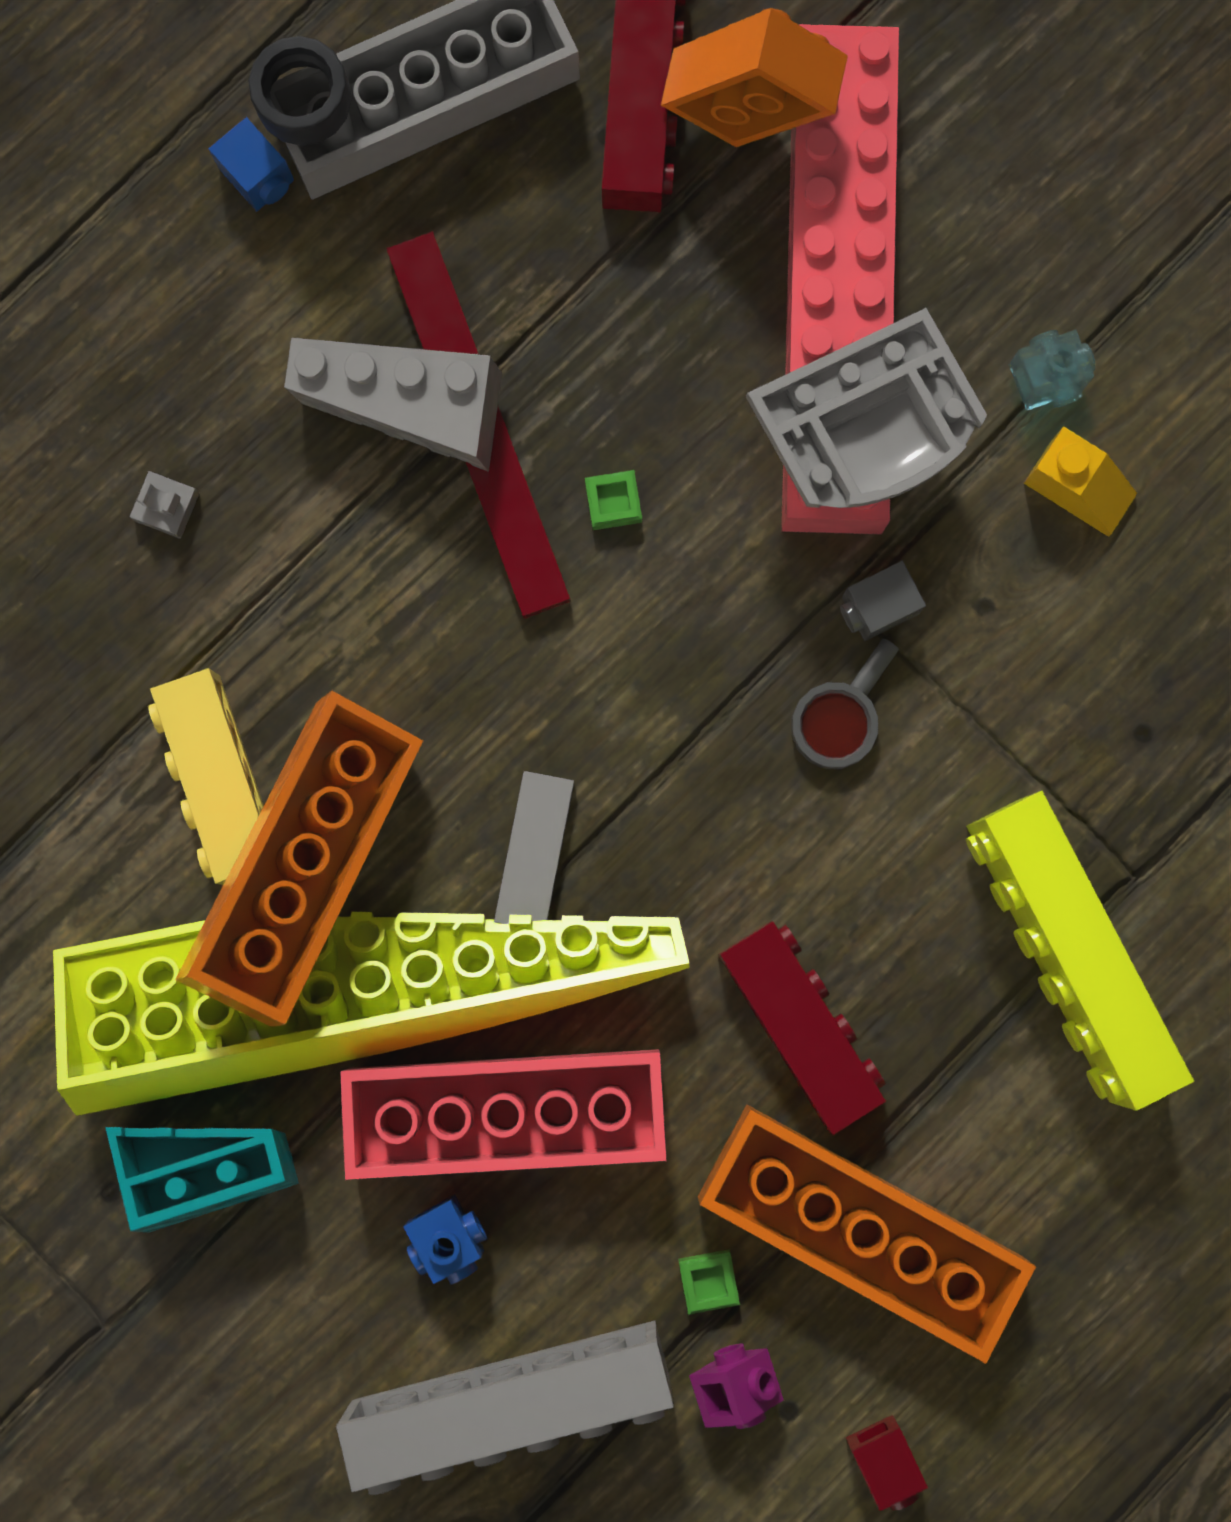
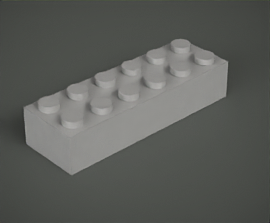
M455 0L337 53L336 55L345 69L350 87L352 102L347 120L336 134L320 143L304 146L286 142L285 144L313 200L579 80V52L554 0ZM305 67L276 80L270 91L271 100L276 110L293 117L309 115L318 110L329 98L331 92L329 80L324 72L311 67Z
M654 1320L354 1399L350 1402L336 1427L351 1491L354 1492L368 1488L369 1494L375 1495L397 1488L401 1485L400 1479L421 1474V1478L424 1481L434 1480L454 1471L453 1465L474 1460L475 1466H487L507 1457L506 1451L527 1446L528 1452H540L558 1445L559 1437L580 1432L581 1438H593L611 1431L612 1423L631 1418L634 1424H646L659 1420L665 1416V1409L673 1408L672 1387L656 1321Z

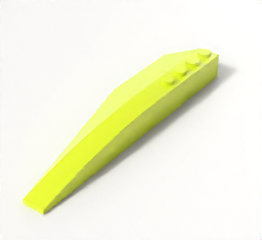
M351 912V917H337L286 1024L270 1027L175 980L205 920L53 950L57 1090L76 1116L387 1053L490 1028L651 981L690 968V963L679 918L612 916L609 921H584L583 916H562V921H532L531 915H510L509 924L494 922V919H485L484 914L399 913L397 918L373 917L372 912Z

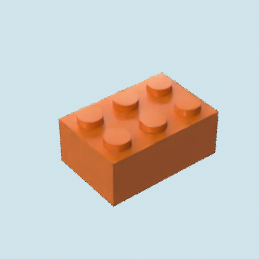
M773 8L765 9L755 15L674 48L661 106L729 144L739 147L834 115L848 55L829 44V40L823 35L811 33L792 21L786 12Z

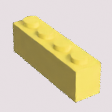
M207 668L150 688L155 703L149 705L148 708L155 729L159 734L165 732L171 750L165 753V761L169 773L175 782L181 780L187 798L181 801L183 816L191 830L197 828L203 846L197 849L201 869L206 878L213 877L215 884L224 885L264 805L220 675Z

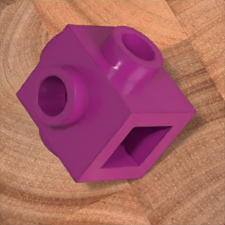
M742 1343L723 1347L713 1353L715 1361L689 1375L705 1428L736 1426L738 1429L755 1426L766 1420V1411L784 1401L768 1348L745 1350Z

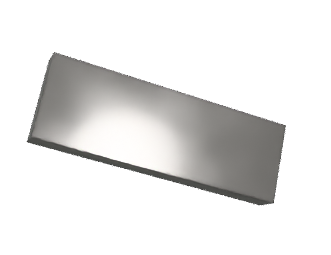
M527 771L523 772L494 922L509 924L510 915H531L532 921L548 920L574 780Z

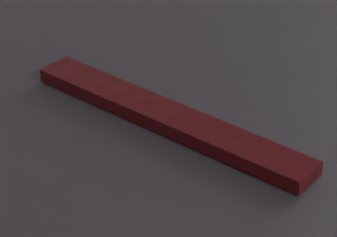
M433 231L386 248L423 349L479 355ZM497 407L489 472L472 466L468 462H466L521 613L523 618L526 619L569 603L571 599L499 407Z

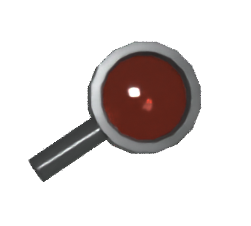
M882 639L851 685L827 682L812 688L799 700L791 718V735L797 750L810 763L824 769H843L858 763L872 749L878 735V715L872 701L867 696L899 651L898 647L886 639Z

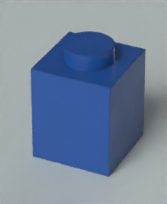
M247 117L208 148L219 170L256 211L265 204L270 205L279 201L286 194L289 184L294 181L286 160Z

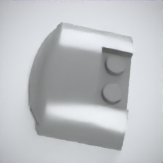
M927 308L750 391L746 395L750 406L807 507L815 508L820 506L836 508L859 507L878 503L914 489L931 479L956 459L967 447L966 443L975 426L979 429L987 417L984 408Z

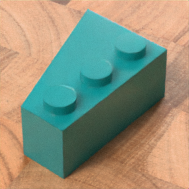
M105 1127L131 1232L150 1233L299 1184L286 1133L277 1130Z

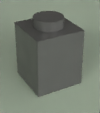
M902 560L848 587L842 596L845 604L840 606V610L849 629L853 633L860 631L864 641H867L919 615L926 607V604Z

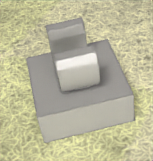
M148 471L130 518L135 522L181 539L200 493L193 487Z

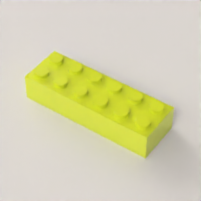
M1043 791L1021 798L967 825L966 827L971 836L966 838L967 846L978 865L981 866L986 863L995 881L990 884L992 895L1003 912L1010 910L1019 927L1014 930L1015 939L1028 959L1034 956L1043 973L1042 976L1038 977L1041 990L1051 1005L1059 1004L1067 1020L1066 1023L1062 1024L1064 1034L1076 1052L1082 1050L1092 1068L1086 1071V1075L1097 1096L1101 1100L1107 1097L1110 1103L1138 1111L1194 1082Z

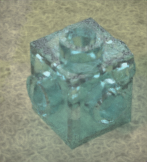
M1058 330L1044 332L1029 341L1030 346L1019 349L1009 364L1026 411L1052 402L1054 408H1059L1083 397L1082 391L1094 378L1093 372L1095 371V359L1092 350L1087 343H1081L1077 330L1059 335Z

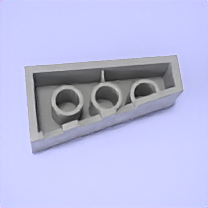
M291 338L284 388L302 404L359 425L363 424L397 439L408 440L427 447L433 452L447 457L452 456L489 472L502 372L491 356Z

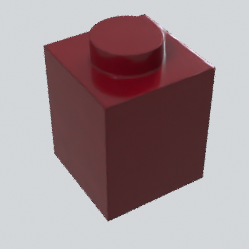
M893 1415L845 1437L879 1511L888 1507L893 1511L906 1508L919 1499V1492L928 1488Z

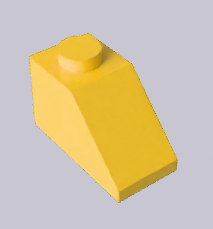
M1064 426L1049 443L1024 482L1025 485L1108 537L1113 533L1138 494L1106 452Z

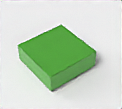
M634 470L585 478L593 530L642 523Z
M729 1249L678 1259L688 1315L740 1305Z

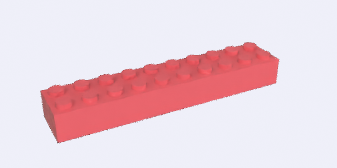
M798 24L811 33H817L826 37L829 40V44L847 54L848 58L836 113L791 129L785 375L894 323L899 27ZM783 465L782 531L882 534L890 521V499L850 508L807 507Z

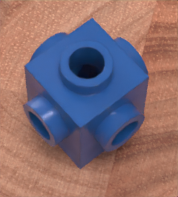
M455 1194L409 1219L403 1226L412 1243L407 1247L412 1264L421 1276L428 1273L433 1284L446 1277L450 1284H454L478 1269L475 1261L481 1258L485 1250L481 1242L485 1241L487 1236L476 1214L473 1211L465 1214ZM440 1238L451 1240L454 1248L445 1247L441 1243Z

